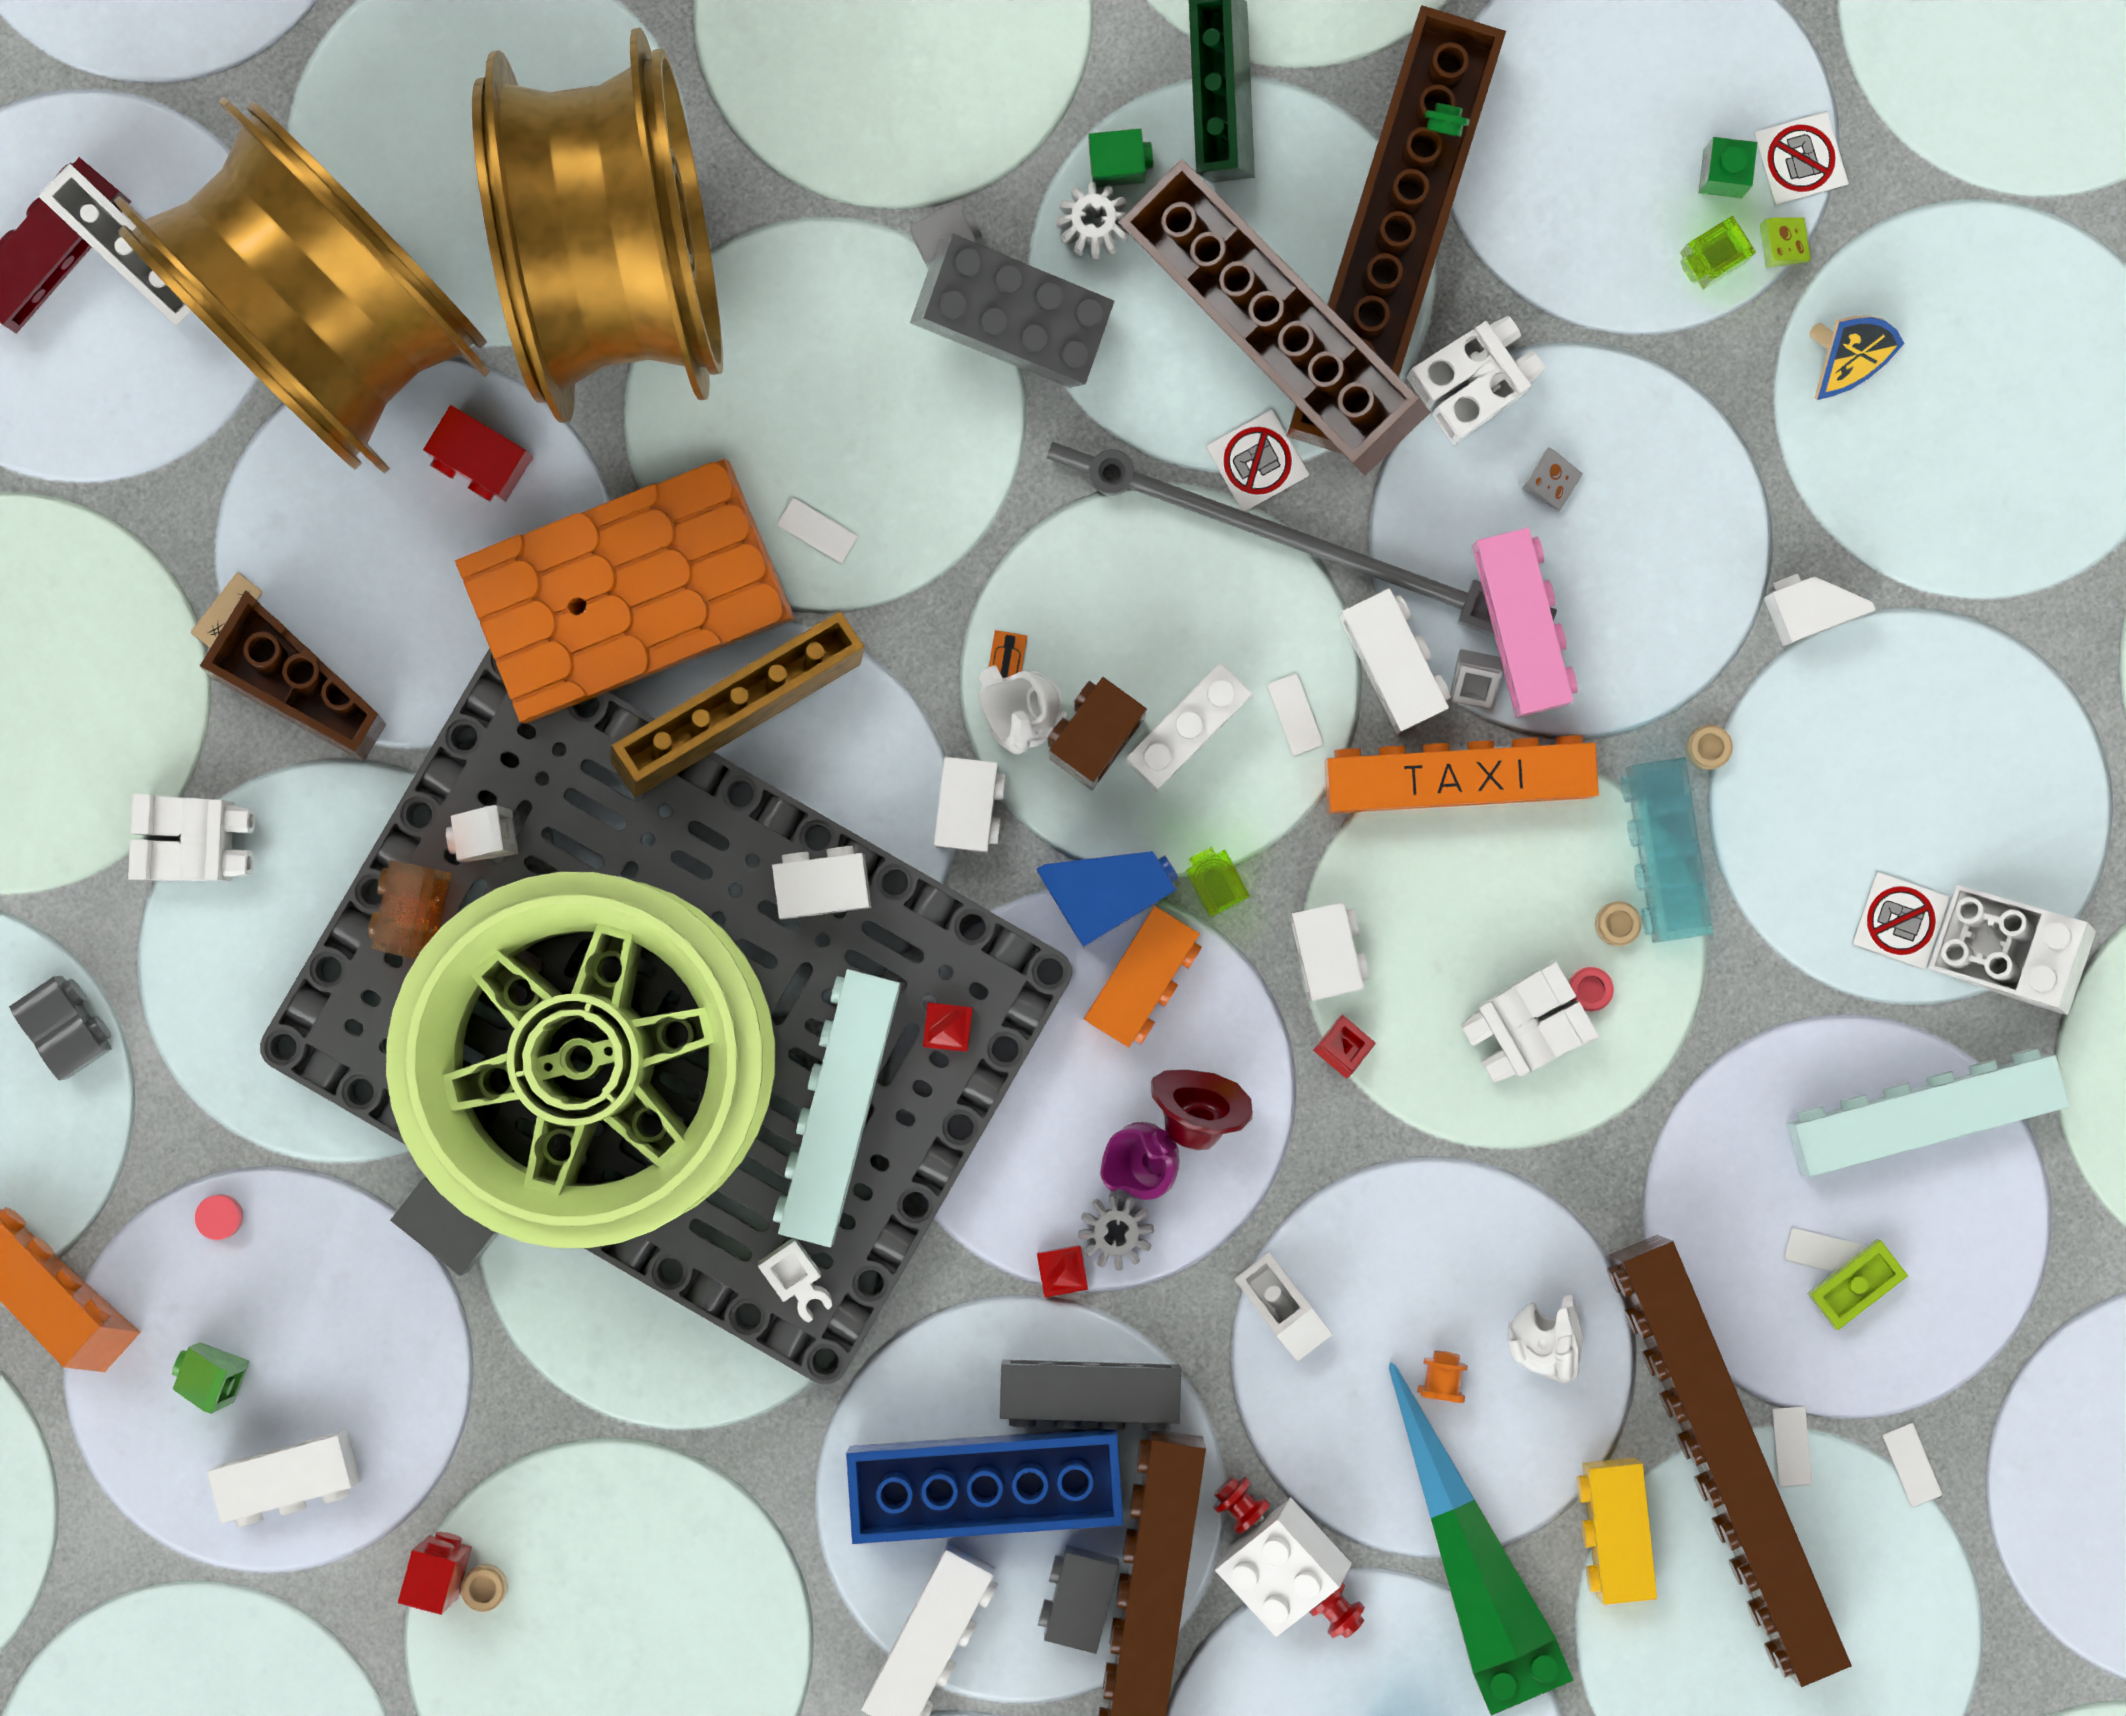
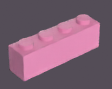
M1528 527L1477 540L1472 545V550L1515 718L1566 706L1574 702L1572 694L1578 691L1576 677L1572 667L1565 668L1561 650L1566 649V639L1561 624H1554L1550 607L1555 606V596L1550 581H1543L1539 564L1544 563V554L1539 538H1532L1530 528Z

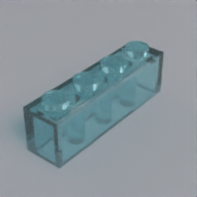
M1686 757L1626 767V776L1621 777L1620 784L1624 802H1631L1633 820H1628L1627 829L1630 844L1632 847L1637 846L1640 864H1635L1634 874L1638 890H1644L1647 908L1641 909L1644 933L1646 935L1651 934L1653 943L1713 934Z

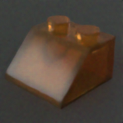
M390 860L389 868H383L379 877L378 894L383 895L380 910L372 914L369 923L368 938L373 939L371 949L416 959L421 950L440 929L452 872Z

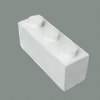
M1389 588L1340 613L1339 618L1396 734L1439 715L1449 708L1446 700L1451 698L1448 687L1440 674L1433 676L1426 660L1431 659L1430 651L1420 634L1414 637L1407 623V620L1411 619L1412 616L1401 595L1394 597Z
M1220 662L1126 757L1125 762L1157 792L1250 699L1252 693Z
M347 1430L224 1463L207 1471L220 1524L235 1520L237 1527L262 1521V1512L278 1508L280 1515L300 1511L307 1508L306 1500L322 1496L323 1503L350 1496L348 1489L361 1482Z

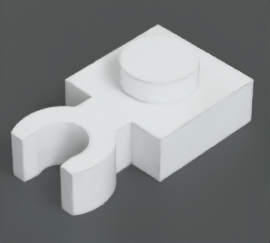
M790 1239L758 1261L759 1269L783 1302L793 1295L796 1296L798 1299V1313L804 1321L809 1323L813 1320V1314L807 1307V1303L810 1300L819 1299L827 1310L832 1307L830 1293L825 1288L813 1284L814 1281L821 1277V1271L798 1239Z

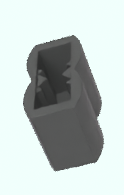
M53 976L10 1005L9 1008L22 1030L34 1043L47 1067L60 1081L69 1079L112 1050L107 1040L111 1037V1033L105 1023L98 1016L91 1017L87 1013L83 1002L86 1001V996L80 986L73 979L66 980L63 976Z

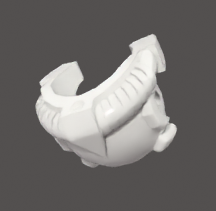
M996 665L987 667L980 673L978 679L982 686L978 699L989 725V730L998 745L1005 747L1013 754H1022L1027 751L1028 747H1036L1044 743L1061 718L1067 719V713L1061 711L1062 700L1058 686L1053 680L1043 676V674L1035 671H1021L1012 676L1002 678Z
M1573 1294L1563 1296L1562 1307L1560 1310H1557V1317L1545 1318L1540 1313L1537 1305L1531 1302L1516 1314L1512 1322L1509 1321L1508 1346L1515 1361L1533 1373H1538L1562 1383L1572 1381L1579 1374L1584 1336Z

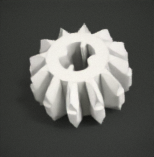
M1089 182L1088 195L1084 196L1079 188L1074 187L1071 189L1074 202L1061 200L1059 209L1066 215L1056 218V227L1067 229L1061 236V241L1064 245L1077 240L1074 248L1075 255L1081 256L1087 246L1091 247V257L1096 260L1099 259L1100 246H1104L1105 250L1112 255L1116 252V245L1113 239L1125 242L1128 238V232L1118 223L1127 214L1120 212L1126 206V199L1119 197L1110 201L1113 195L1112 186L1107 185L1100 195L1096 194V183ZM1091 213L1094 218L1102 216L1101 227L1096 228L1092 223L1085 226L1086 215Z

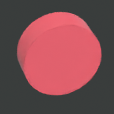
M1586 967L1579 969L1569 980V984L1577 996L1570 1001L1578 1000L1585 1011L1601 1010L1609 1004L1613 997V982L1610 976L1599 968Z
M223 1194L204 1199L198 1205L195 1212L197 1229L203 1236L212 1240H222L231 1237L240 1229L243 1221V1211L240 1204L234 1198Z

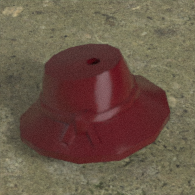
M1187 1069L1165 1070L1151 1080L1152 1098L1163 1110L1165 1131L1169 1133L1168 1136L1172 1141L1183 1147L1194 1150L1210 1149L1219 1141L1223 1134L1241 1131L1252 1120L1251 1098L1238 1083L1215 1073Z

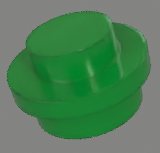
M1440 103L1436 104L1435 111L1426 110L1424 116L1428 118L1427 130L1459 137L1462 136L1463 127L1469 125L1470 119L1461 117L1463 108Z

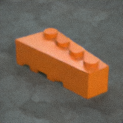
M8 1207L0 1209V1302L62 1367L106 1372L141 1332L60 1260L47 1243L29 1232L24 1227L26 1222L18 1213Z

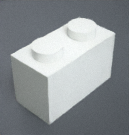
M944 757L934 840L935 847L988 853L989 844L998 845L1001 818L993 817L994 800H1003L1006 774L998 773V763Z
M853 846L826 849V858L810 860L809 852L782 855L783 863L772 865L779 919L785 920L872 908L865 854H854Z
M1340 902L1289 914L1308 1000L1314 1001L1363 990L1362 980L1369 979V971L1364 953L1356 954L1353 936L1359 935V928L1354 909L1346 910L1345 903Z

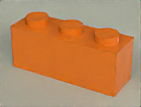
M1154 906L1083 1020L1128 1048L1133 1041L1141 1045L1155 1023L1148 1018L1157 1003L1165 1007L1179 985L1172 980L1181 965L1189 969L1200 952L1202 946L1196 943L1200 933Z

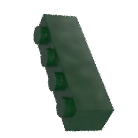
M1189 0L1196 173L1213 183L1255 178L1247 2L1245 0Z

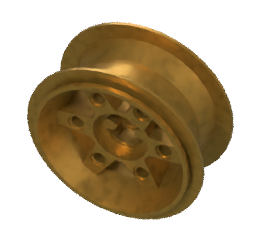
M641 27L631 30V67L598 86L555 93L521 87L518 85L509 61L500 50L492 51L488 54L485 77L476 79L473 86L472 128L476 170L487 240L501 306L525 384L532 398L537 403L547 402L554 418L559 423L570 422L573 417L575 383L603 367L644 360L684 366L693 392L698 400L708 399L710 387L709 373L710 375L722 374L723 370L722 334L713 263L700 187L680 94L666 51L663 48L651 51L646 35Z
M222 97L218 103L241 128L222 170L188 202L148 219H144L124 199L118 196L114 202L136 225L133 231L124 225L118 230V233L181 301L341 459L355 470L362 464L356 456L361 452L385 474L390 468L368 445V442L386 404L420 371L460 354L486 377L490 370L473 352L470 346L475 344L481 349L487 341L400 245L271 115L253 101L247 107L248 111L252 114V117L248 119L232 103Z

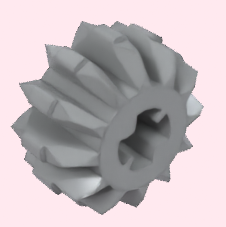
M1111 1193L1109 1195L1110 1209L1105 1210L1099 1199H1095L1092 1202L1094 1209L1100 1214L1098 1218L1090 1213H1082L1081 1220L1093 1225L1094 1229L1079 1230L1078 1237L1080 1239L1095 1238L1094 1242L1084 1248V1253L1086 1256H1089L1098 1249H1101L1102 1253L1097 1261L1098 1266L1104 1267L1107 1264L1109 1255L1115 1256V1269L1122 1270L1123 1260L1121 1255L1127 1253L1130 1261L1136 1265L1140 1262V1259L1133 1248L1137 1246L1145 1251L1151 1249V1243L1139 1238V1234L1153 1233L1154 1226L1152 1224L1137 1225V1222L1144 1219L1149 1212L1144 1207L1132 1215L1130 1211L1135 1203L1134 1197L1128 1196L1123 1209L1118 1208L1117 1194ZM1112 1220H1116L1117 1225L1120 1224V1221L1128 1225L1124 1230L1126 1239L1120 1243H1116L1115 1238H1113L1112 1242H1109L1104 1237L1109 1232L1107 1223Z

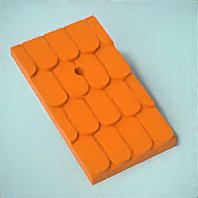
M725 459L705 464L661 483H653L585 512L572 514L526 534H518L454 560L521 723H529L796 620L730 461Z

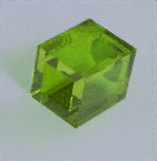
M1732 215L1687 243L1680 252L1683 258L1680 262L1683 271L1693 283L1698 281L1704 290L1746 264L1757 252Z
M1210 847L1189 858L1192 867L1184 872L1208 918L1250 897L1226 849L1216 854L1213 847Z

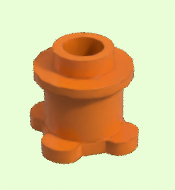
M1434 1351L1433 1358H1424L1423 1363L1427 1365L1425 1385H1419L1417 1393H1420L1421 1397L1464 1403L1465 1396L1460 1392L1462 1372L1467 1371L1468 1365L1460 1363L1461 1355Z

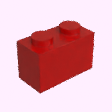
M452 405L448 407L423 448V451L433 458L430 463L432 468L452 480L456 473L471 481L467 488L491 502L494 495L506 502L533 459V456L527 450Z
M436 1532L435 1536L429 1535L411 1551L397 1603L442 1615L459 1598L461 1582L465 1576L472 1546L461 1544L462 1538L460 1536L447 1532Z

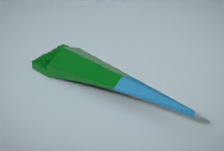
M1390 1362V1375L1426 1500L1470 1667L1488 1711L1492 1716L1574 1680L1555 1635L1398 1368Z

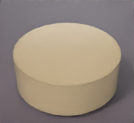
M1705 725L1697 728L1689 735L1686 742L1688 759L1694 766L1703 770H1713L1723 766L1730 759L1733 750L1729 734L1723 728L1716 725Z
M1626 902L1606 904L1599 910L1595 919V929L1602 941L1612 946L1630 944L1638 937L1642 927L1639 912Z
M481 1564L472 1568L464 1576L460 1588L461 1596L465 1604L471 1609L480 1612L490 1611L496 1608L505 1598L508 1583L506 1576L498 1567L490 1564Z

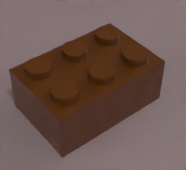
M1103 676L1097 685L1090 680L1074 701V711L1076 713L1069 722L1062 717L1047 738L1048 747H1050V761L1092 791L1142 724L1147 711L1146 707Z

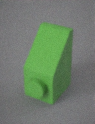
M199 1342L189 1346L187 1351L182 1350L179 1353L172 1370V1375L177 1377L173 1390L202 1411L212 1414L234 1403L250 1361Z

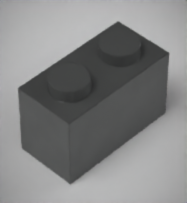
M427 1177L421 1180L390 1219L392 1223L459 1276L470 1271L499 1234L463 1214L436 1190Z
M1066 1545L1063 1557L1055 1555L1049 1577V1582L1056 1583L1053 1600L1044 1599L1038 1621V1626L1045 1627L1044 1641L1097 1654L1119 1567L1118 1558Z

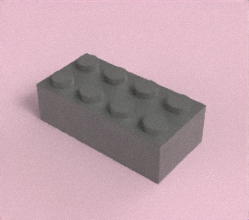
M953 233L938 240L910 323L1058 384L1072 388L1085 385L1114 300Z

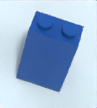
M1153 851L1044 864L1036 869L1083 948L1174 893L1176 888L1173 882L1179 878L1167 857L1164 855L1157 859Z

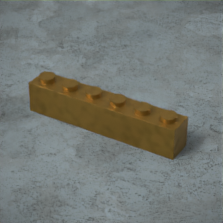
M839 611L612 744L611 763L634 798H637L860 666L865 646L842 612Z

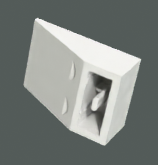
M1956 885L1929 969L2028 1004L2068 1015L2096 930L2085 921Z

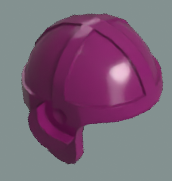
M1135 1122L1125 1126L1113 1134L1105 1148L1100 1170L1104 1185L1113 1192L1121 1189L1143 1200L1161 1197L1172 1188L1177 1178L1180 1163V1151L1177 1143L1170 1139L1167 1131L1149 1122Z

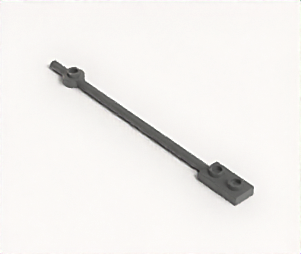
M1052 442L1047 459L1090 474V480L1094 488L1104 495L1116 496L1130 488L1462 609L1457 623L1494 636L1480 581L1473 580L1469 591L1465 592L1134 471L1131 459L1120 450H1104L1094 457ZM1116 467L1120 471V477L1116 481L1106 480L1103 475L1106 468ZM1550 607L1552 618L1554 621L1557 609Z

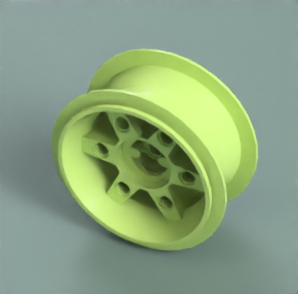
M556 872L524 878L496 888L473 901L447 921L421 950L403 981L392 1011L387 1037L386 1077L391 1108L401 1137L414 1161L436 1190L463 1214L494 1232L521 1242L552 1248H593L621 1243L652 1232L698 1206L724 1184L741 1164L759 1134L768 1110L775 1077V1037L770 1009L761 983L745 954L726 931L702 910L673 893L627 878L595 872ZM578 932H594L571 994L563 995L517 955L536 943L556 936ZM642 947L656 954L677 973L687 985L699 1007L698 1009L641 1018L631 1008ZM613 956L619 958L622 965V974L619 980L614 983L608 981L602 972L604 962ZM524 979L528 981L531 990L535 992L534 999L526 1006L518 1003L514 996L516 985ZM482 991H484L515 1029L511 1035L507 1053L463 1068V1044L467 1024L476 1001ZM576 1018H584V1020L595 1023L609 1038L599 1042L591 1038L571 1039L565 1042L559 1052L548 1055L554 1034L564 1024ZM675 1021L683 1023L688 1030V1040L680 1048L671 1046L666 1039L667 1027ZM580 1045L587 1047L593 1056L592 1065L585 1072L576 1070L571 1063L572 1051ZM709 1047V1071L705 1093L696 1116L687 1128L650 1083L654 1066ZM615 1062L609 1082L602 1089L601 1095L596 1098L581 1099L567 1094L554 1081V1078L564 1075L574 1080L589 1079L598 1075L604 1065ZM497 1068L504 1069L510 1079L509 1088L503 1094L495 1092L489 1082L491 1073ZM520 1099L526 1108L537 1115L527 1168L516 1162L497 1146L484 1130L473 1107ZM648 1110L657 1112L661 1118L663 1130L657 1136L647 1134L642 1128V1116ZM604 1120L654 1163L639 1173L621 1180L599 1184L576 1183L598 1121ZM560 1133L566 1134L572 1139L570 1142L571 1155L568 1159L558 1157L553 1149V1141Z

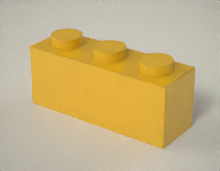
M1635 1457L1582 1463L1583 1475L1577 1476V1491L1580 1503H1587L1588 1520L1581 1522L1584 1546L1585 1548L1591 1547L1593 1565L1586 1566L1587 1583L1590 1593L1596 1592V1597L1603 1605L1657 1600L1643 1463Z

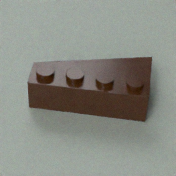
M245 590L200 664L201 669L210 678L362 762L365 761L386 726V723L371 706L330 670L308 647L300 642L247 590Z

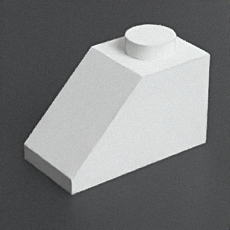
M1795 574L1773 583L1776 591L1764 597L1782 646L1797 642L1875 611L1873 602L1815 576L1801 581L1799 574Z
M492 805L451 816L452 827L446 828V839L449 852L451 854L456 853L457 861L471 862L518 854L511 809Z
M1270 1252L1234 1279L1297 1362L1333 1335Z

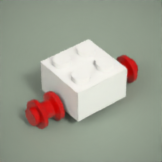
M1231 1477L1225 1481L1214 1493L1218 1500L1213 1508L1217 1513L1227 1510L1236 1519L1233 1530L1237 1535L1243 1533L1248 1528L1249 1531L1228 1547L1215 1569L1219 1576L1275 1637L1279 1636L1308 1612L1312 1616L1323 1614L1330 1621L1327 1633L1332 1638L1340 1634L1344 1638H1348L1356 1632L1364 1622L1361 1614L1365 1606L1360 1601L1350 1604L1342 1596L1345 1588L1343 1580L1352 1563L1291 1497L1268 1516L1264 1517L1263 1514L1269 1508L1270 1503L1265 1498L1255 1501L1247 1492L1250 1481L1246 1477L1239 1481Z

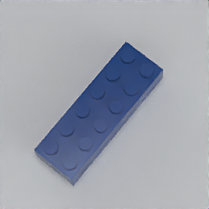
M1099 1428L849 1446L846 1452L852 1544L1124 1525L1117 1430Z

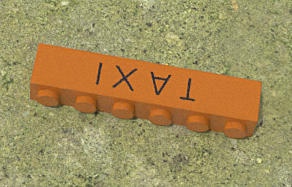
M1583 735L1556 737V745L1539 746L1538 738H1521L1511 740L1512 747L1494 748V741L1486 740L1467 742L1468 750L1450 751V743L1423 745V753H1406L1405 746L1379 747V755L1361 756V748L1334 750L1335 758H1327L1324 761L1327 814L1592 799L1599 796L1596 743H1583Z

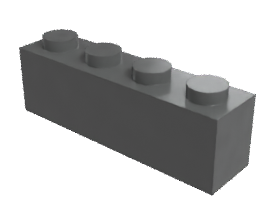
M1002 1359L1000 1419H1009V1426L1034 1427L1036 1426V1420H1054V1427L1080 1428L1081 1421H1098V1428L1121 1430L1125 1429V1422L1143 1423L1144 1430L1168 1431L1170 1430V1423L1180 1424V1364Z

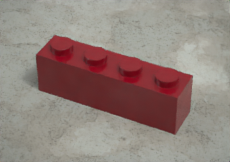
M80 157L74 163H70L121 213L123 211L116 205L114 200L120 196L128 204L132 202ZM40 197L34 200L28 207L27 217L18 228L8 231L0 239V323L16 334L92 248Z

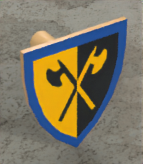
M1871 315L1852 316L1836 320L1833 331L1822 323L1814 325L1810 331V338L1828 350L1814 398L1820 400L1836 396L1855 388L1873 376L1905 344L1897 329L1884 319Z

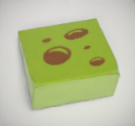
M1804 217L1766 218L1760 224L1766 268L1811 261Z

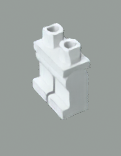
M1509 316L1493 322L1491 325L1487 321L1483 322L1474 330L1411 368L1406 376V379L1428 409L1442 401L1444 397L1466 382L1468 383L1466 387L1439 404L1432 413V416L1453 446H1456L1481 425L1524 396L1532 387L1533 381L1545 369L1542 361L1532 350L1516 361L1511 357L1506 347L1521 337V333Z
M132 794L130 834L180 837V841L130 839L128 880L230 882L231 877L252 874V851L232 850L233 833H253L255 828V810L235 806L234 802L225 800Z
M1555 960L1511 985L1491 999L1479 1004L1480 1011L1471 1015L1461 1024L1472 1046L1495 1035L1502 1047L1500 1051L1481 1061L1493 1082L1509 1078L1516 1073L1521 1078L1557 1057L1600 1037L1578 1000L1539 1020L1538 1017L1577 997Z

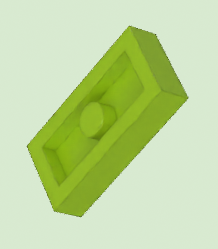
M1876 1239L1807 1294L1831 1326L1836 1330H1840L1907 1278L1908 1274L1884 1243Z

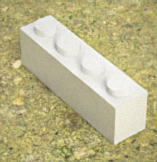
M70 163L38 194L55 213L175 326L191 312L118 233V230L124 225L132 231L136 226Z
M950 1543L946 1544L865 1697L861 1711L870 1716L930 1715L935 1703L928 1699L937 1684L944 1688L956 1664L949 1660L957 1644L965 1648L977 1623L970 1620L978 1604L985 1608L987 1607L997 1588L998 1583L992 1581L995 1567Z

